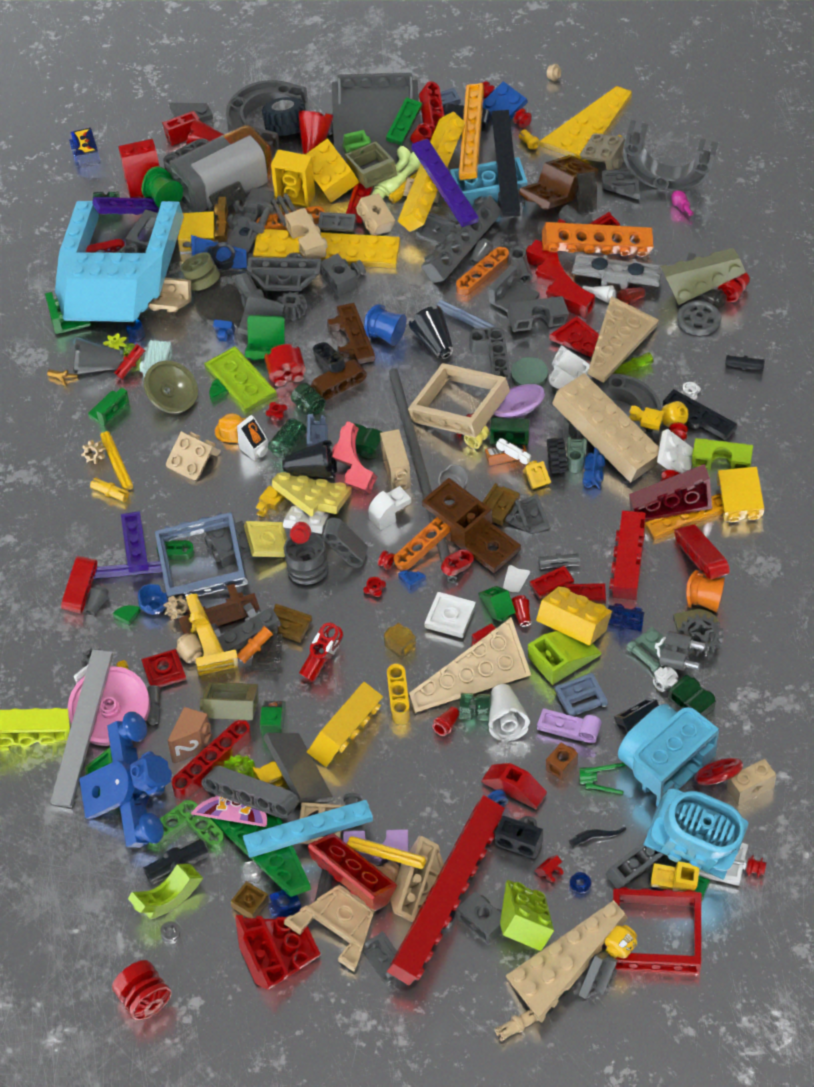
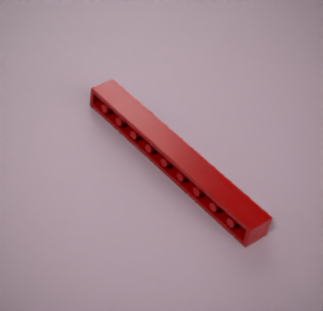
M485 795L476 803L387 970L389 974L407 985H410L414 980L418 981L424 973L425 969L422 968L424 962L428 963L434 953L431 950L433 945L437 946L443 936L440 933L442 928L446 929L452 919L449 916L451 911H455L461 902L458 897L461 893L464 894L470 885L467 882L469 876L473 877L479 867L476 865L477 861H481L487 852V849H485L486 844L490 845L495 837L493 831L495 827H498L505 808Z

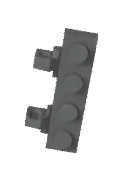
M248 603L243 607L249 617L245 618L244 623L228 632H220L216 623L212 624L211 626L223 651H237L249 643L248 640L252 639L263 626L271 631L282 625L272 607L263 612L260 609L255 612L251 603Z

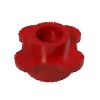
M271 402L269 410L265 412L266 416L274 421L281 420L284 417V411L287 410V406Z
M371 577L367 580V586L363 588L365 594L370 593L375 597H380L382 589L386 587V582L379 577Z

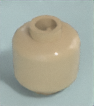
M186 633L177 640L176 651L186 663H196L195 658L203 657L204 651L196 634Z

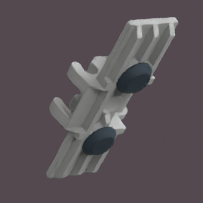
M577 254L572 274L602 278L601 286H608V283L620 284L621 293L627 294L629 283L659 287L662 269L660 265L641 263L635 259L632 262L609 259L607 255L600 257Z

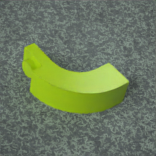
M177 864L169 877L158 887L149 891L132 892L128 900L133 904V908L136 911L145 913L149 919L157 918L184 902L197 888L203 877L191 864Z

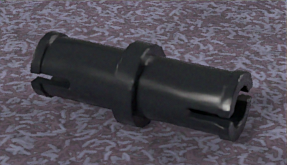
M727 355L725 367L742 368L745 371L746 369L763 371L765 359L748 358L746 355L744 357Z

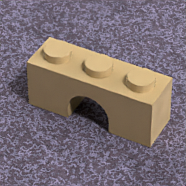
M305 208L285 214L286 228L293 239L301 237L298 238L299 251L303 258L319 259L325 257L328 245L326 239L321 237L319 227L314 225L312 215L308 214Z

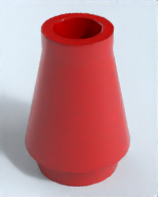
M525 595L513 597L511 600L516 612L514 614L520 626L530 625L532 622L530 619L529 599Z
M450 707L446 712L434 719L433 730L440 736L450 734L460 715V711L456 707Z

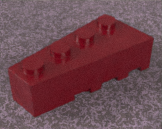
M705 464L630 493L631 511L646 513V522L712 509L710 477Z

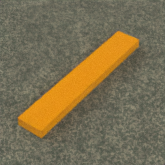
M721 493L711 496L712 509L654 519L645 522V528L655 541L674 533L675 529L697 524L724 513Z

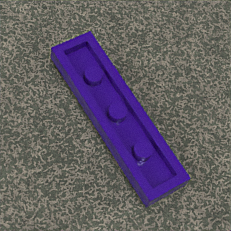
M94 197L92 202L99 214L139 215L143 214L145 209L156 213L159 212V208L153 198Z
M140 511L121 514L129 573L149 570Z

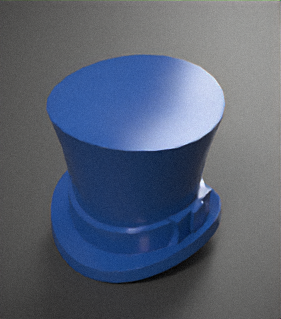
M382 304L374 305L365 316L364 328L366 335L369 338L380 337L390 345L395 346L405 332L407 318L405 314L388 312Z

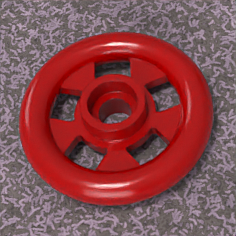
M725 758L714 761L698 770L694 779L700 785H713L724 782L736 776L743 769V762L738 758Z

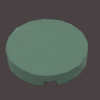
M521 358L511 368V379L516 386L524 384L543 386L548 379L547 365L538 358Z

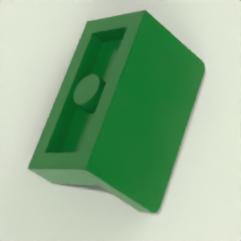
M121 387L117 392L111 391L88 412V416L105 426L129 404L127 390Z

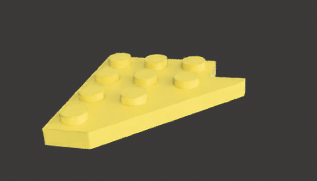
M287 472L277 473L272 479V487L312 517L317 511L337 514L352 491V487L346 486L345 483H330L325 479L313 480L307 476H291Z

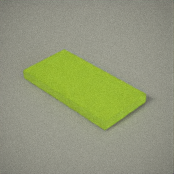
M236 346L204 363L208 372L226 387L228 394L245 413L277 396L276 390Z

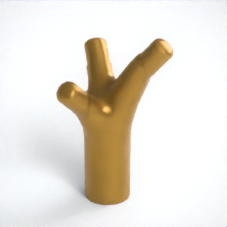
M49 369L47 372V376L58 378L63 386L67 385L65 378L78 377V375L68 373L67 369L65 371Z

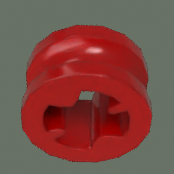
M384 550L378 559V566H384V569L389 570L394 562L395 554H389L387 550Z

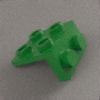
M267 315L248 316V344L245 349V358L252 360L264 359L266 354L269 355L272 348L285 344L284 317Z

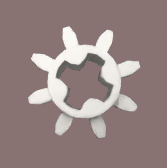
M660 667L654 672L653 684L661 692H667L669 688L678 682V674L670 667H665L664 669Z

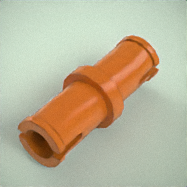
M263 626L252 639L248 640L249 643L237 654V657L246 664L257 651L261 650V646L273 634Z

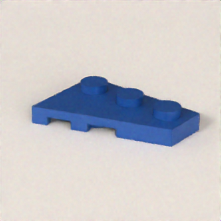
M191 235L192 256L198 253H207L209 246H215L218 242ZM233 246L235 258L233 260L234 264L229 270L247 269V251ZM221 247L218 249L217 260L222 262L231 257L229 248Z

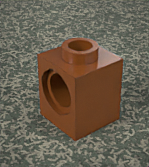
M561 742L547 757L546 771L563 781L577 766L578 753L573 747L566 746Z

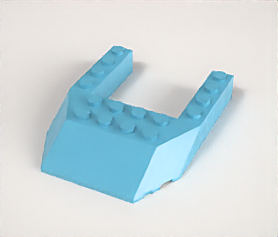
M77 201L58 258L55 293L64 321L134 322L140 313L148 308V303L152 299L156 300L161 293L184 218L180 203L162 201L146 253L86 252V249L90 245L99 215L92 204L93 201Z

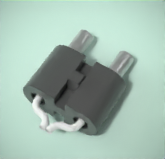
M669 631L667 636L661 639L660 643L655 644L657 655L660 658V665L685 671L686 667L696 670L700 669V663L689 661L688 656L692 648L705 650L706 644L694 641L693 636ZM664 642L665 648L662 649V653L660 654L661 650L658 646L662 645Z

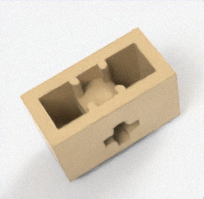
M377 193L360 199L356 210L371 235L390 232L395 219L380 194Z
M763 759L728 779L727 790L737 805H740L775 787L776 773L768 762Z

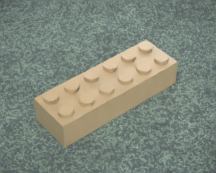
M585 373L557 390L552 404L630 483L658 464L659 447Z

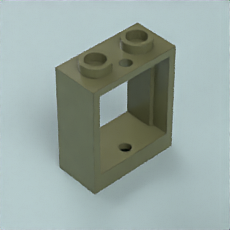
M376 141L345 154L348 166L365 188L397 176L395 161ZM376 159L379 161V163L362 170L360 166Z
M209 682L207 689L203 691V698L200 699V710H203V713H206L208 718L253 720L259 703L258 684Z

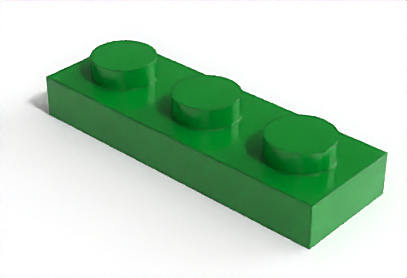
M405 98L386 135V141L400 146L403 145L422 108V102Z

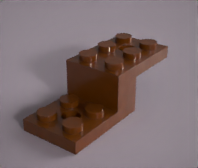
M571 155L544 163L538 182L521 187L519 195L523 196L526 201L539 204L540 208L548 210L574 201L580 181L597 176L599 169Z
M450 478L445 480L422 500L424 508L450 526L451 541L461 549L470 551L474 559L493 573H496L521 550V544L492 524V509ZM447 500H449V501H450V500H453L454 503L448 505V504L445 503V501H447ZM491 546L498 547L495 551H491L488 548Z

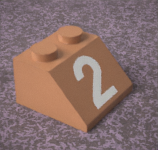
M186 707L183 708L167 740L173 763H179L198 755L212 742L211 724L206 713Z

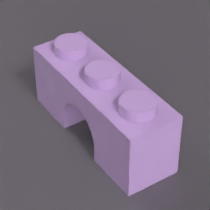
M408 829L386 830V840L382 844L409 852ZM343 831V841L346 844L350 836L366 840L365 831ZM356 851L367 861L375 865L391 861Z

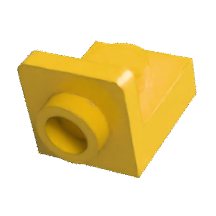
M531 461L522 470L523 474L527 475L532 490L551 483L544 461Z

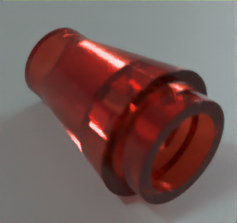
M643 287L621 289L617 293V299L628 305L645 297Z

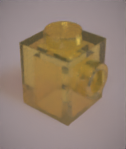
M398 622L386 630L384 644L402 660L416 648V638L408 627H403Z

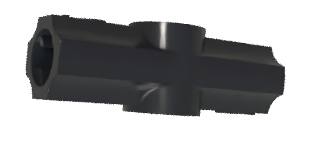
M199 839L181 849L178 847L171 848L163 855V858L143 867L148 881L153 885L169 877L177 864L193 865L209 857V852L203 840Z

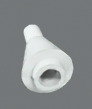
M614 286L582 287L608 304L611 296L616 297Z

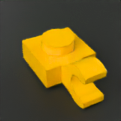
M631 406L629 411V418L632 421L641 422V427L659 431L664 411L647 407L642 411L637 406Z
M269 485L259 497V503L256 506L259 511L256 514L265 517L270 508L276 510L286 497Z

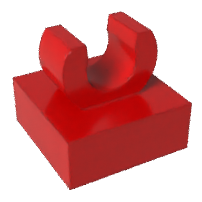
M558 855L547 858L534 870L539 877L546 876L549 882L556 881L552 876L553 871L559 876L564 874L562 868L558 866L562 863Z

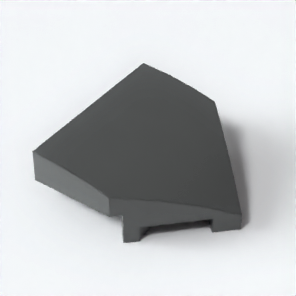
M538 494L521 501L516 500L512 512L505 519L511 525L531 534L551 528Z
M606 952L595 955L578 995L585 999L594 994L595 991L604 995L609 981L612 978L614 979L617 974L615 967L618 960L610 957Z

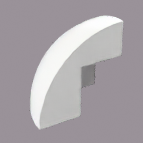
M561 345L552 362L554 370L549 375L550 384L555 388L561 389L583 373L592 378V376L588 375L590 364Z

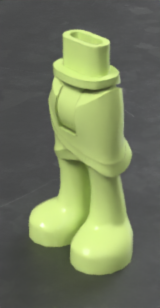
M400 146L397 149L399 161L395 165L397 176L376 184L371 195L379 193L382 199L388 198L392 192L406 181L408 176L418 170L421 163L415 153H410L406 147Z

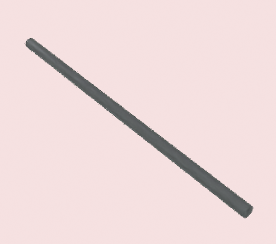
M393 368L389 370L390 379L423 496L426 498L432 492L408 410L398 370ZM428 511L430 521L432 522L436 516ZM445 537L437 543L442 562L450 555ZM446 575L448 582H455L457 580L456 575Z

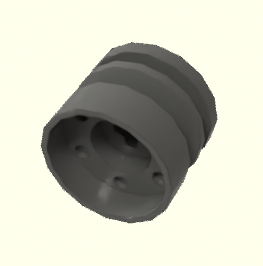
M311 532L307 542L302 544L295 543L291 537L285 541L283 547L288 576L292 581L298 584L309 585L319 582L327 575L329 568L324 540L320 535Z

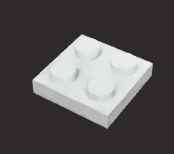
M437 592L424 623L425 628L463 638L476 608V602Z

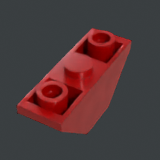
M512 763L491 765L481 780V783L495 790H504L505 795L536 810L547 795V791L528 771Z

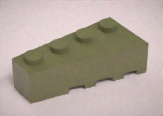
M734 248L711 253L707 257L698 256L694 257V260L686 262L682 260L674 265L667 266L666 264L660 266L678 305L746 273Z

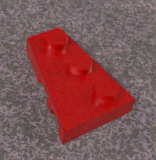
M576 316L551 333L549 340L592 358L599 334Z

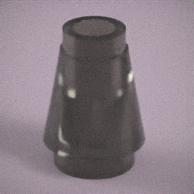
M711 289L698 295L713 306L715 305L720 308L724 306L727 300V295L724 291Z

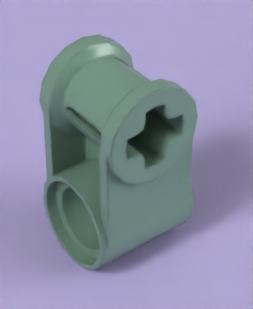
M568 436L567 469L572 473H579L584 468L587 450L586 438L572 439Z

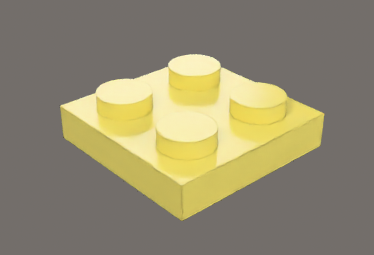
M245 522L244 529L253 557H285L283 547L287 536L283 522Z

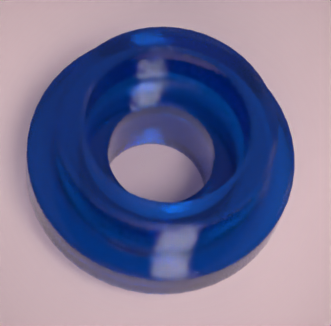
M575 873L570 878V888L579 894L586 893L591 888V879L586 873ZM582 882L584 885L580 886L577 883Z

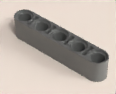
M215 766L202 779V786L208 792L282 819L286 818L299 804L297 795L289 790L221 766Z

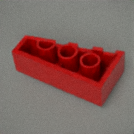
M622 510L620 530H616L615 541L618 542V546H614L613 554L616 562H612L611 570L614 578H610L609 590H613V598L637 601L646 513Z

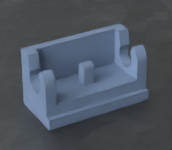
M308 414L307 447L328 440V424H326L325 416L321 415V420L316 421L313 414Z

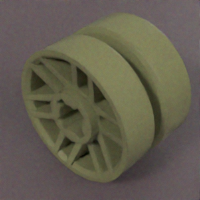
M206 252L191 256L180 268L186 280H191V289L194 291L210 287L220 277V272L214 264L211 255Z

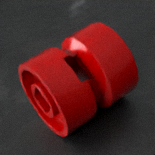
M746 272L717 287L718 294L728 302H736L750 283V277Z

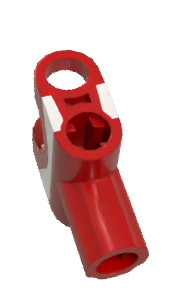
M331 622L323 624L310 645V654L299 674L315 682L324 664L333 657L343 639V630L339 626ZM335 629L334 636L329 637V632ZM323 648L324 653H320L319 650Z

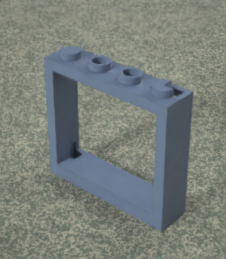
M221 512L214 517H201L198 521H186L177 526H165V529L155 531L168 598L171 596L176 598L181 595L182 599L185 600L186 596L190 594L202 596L226 590V586L234 583L236 587L248 584L236 522L232 512L226 514ZM229 526L238 571L174 587L166 542Z

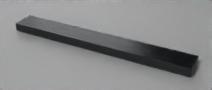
M509 110L491 111L502 217L520 216Z

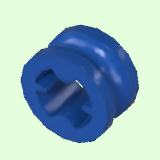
M496 790L488 795V798L503 807L508 803L504 790Z

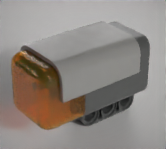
M242 125L210 142L206 139L193 141L167 154L163 161L164 167L170 173L172 180L179 182L183 187V197L181 200L195 213L215 210V204H218L219 197H226L227 203L249 193L252 187L258 188L266 184L272 176L271 163L273 158L269 143L252 126Z

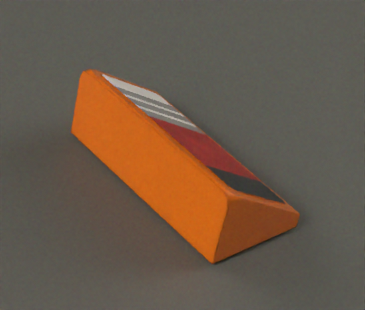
M515 445L518 448L522 449L523 453L527 452L524 445ZM496 447L485 449L489 466L516 461V459L506 454L505 451H501Z

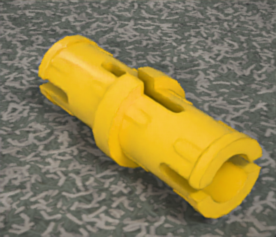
M95 477L90 484L91 489L104 493L108 498L113 497L123 503L129 498V491L117 487L115 483H108Z

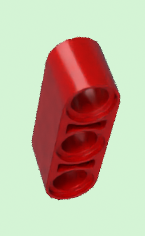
M77 555L62 599L61 609L82 614L96 573L97 560Z

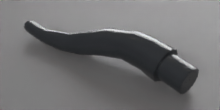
M626 827L613 831L586 830L575 835L574 838L569 840V843L574 848L593 838H607L626 831Z

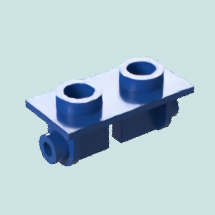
M597 448L594 449V453H588L585 457L583 484L586 488L596 485L601 490V482L604 480L603 466H605V458Z

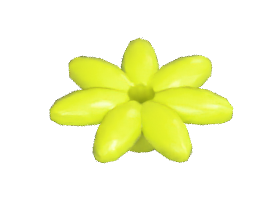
M117 333L113 337L108 335L109 341L103 342L105 346L119 350V347H126V344L123 342L127 338H120V334Z

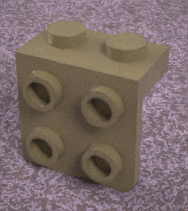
M595 133L580 153L581 159L605 162L607 170H620L624 162L623 149L625 137Z

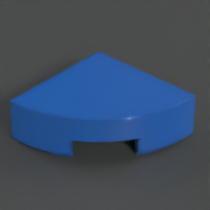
M408 570L398 573L399 579L410 590L426 580V576L419 571L408 572Z

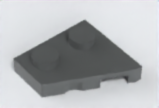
M169 103L174 117L194 111L202 122L213 119V114L207 103Z

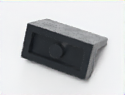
M647 697L614 716V719L618 725L624 726L628 733L659 704L656 699Z

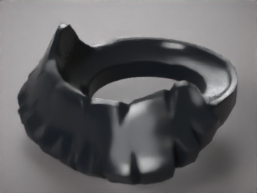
M220 242L215 246H209L207 253L211 255L218 269L229 270V268H232L235 250L231 244ZM227 247L231 251V257L222 262L217 260L218 249Z

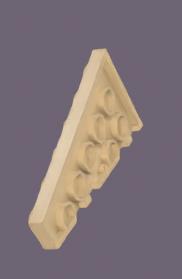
M614 900L506 975L509 983L541 1023L546 1018L545 1014L548 1010L558 1004V998L563 992L569 990L590 965L589 961L591 958L601 952V946L604 944V939L617 925L622 926L628 919L624 911Z

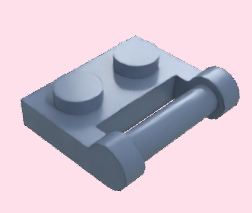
M593 673L555 686V692L565 709L566 715L576 717V715L596 707L608 706L607 699ZM594 695L597 697V699L575 707L571 705Z

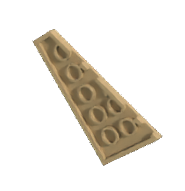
M611 296L589 366L588 375L604 383L658 326L659 320Z
M509 618L408 693L414 714L492 689L500 684L511 683L531 676L512 618Z

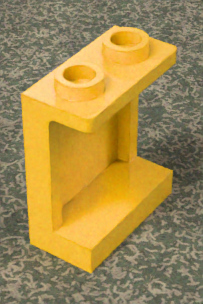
M757 467L718 470L716 481L717 486L720 487L724 511L723 520L737 522L740 519L757 520L762 517L764 504Z

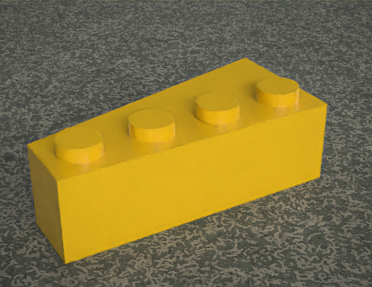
M363 682L320 731L307 753L324 767H327L339 752L343 753L347 748L349 739L353 741L360 732L358 728L360 726L365 727L371 719L369 715H375L380 709L381 705L379 702L383 696L366 682Z

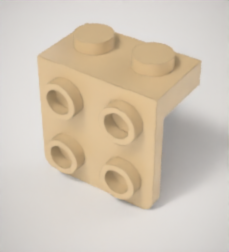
M165 277L159 297L156 300L152 299L148 303L150 310L167 309V312H177L178 309L185 307L186 304L191 302V280Z
M180 432L166 462V467L197 481L210 454L218 457L221 450L215 448L216 443L207 439L205 442L199 440L201 436L190 432L189 435Z

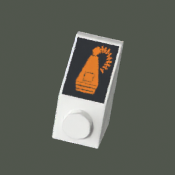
M250 415L237 425L238 444L240 450L253 461H256L267 453L268 439L255 418Z

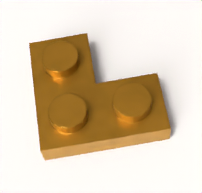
M219 197L218 204H215V215H218L216 220L218 230H215V240H218V243H227L229 229L227 222L229 216L226 197Z

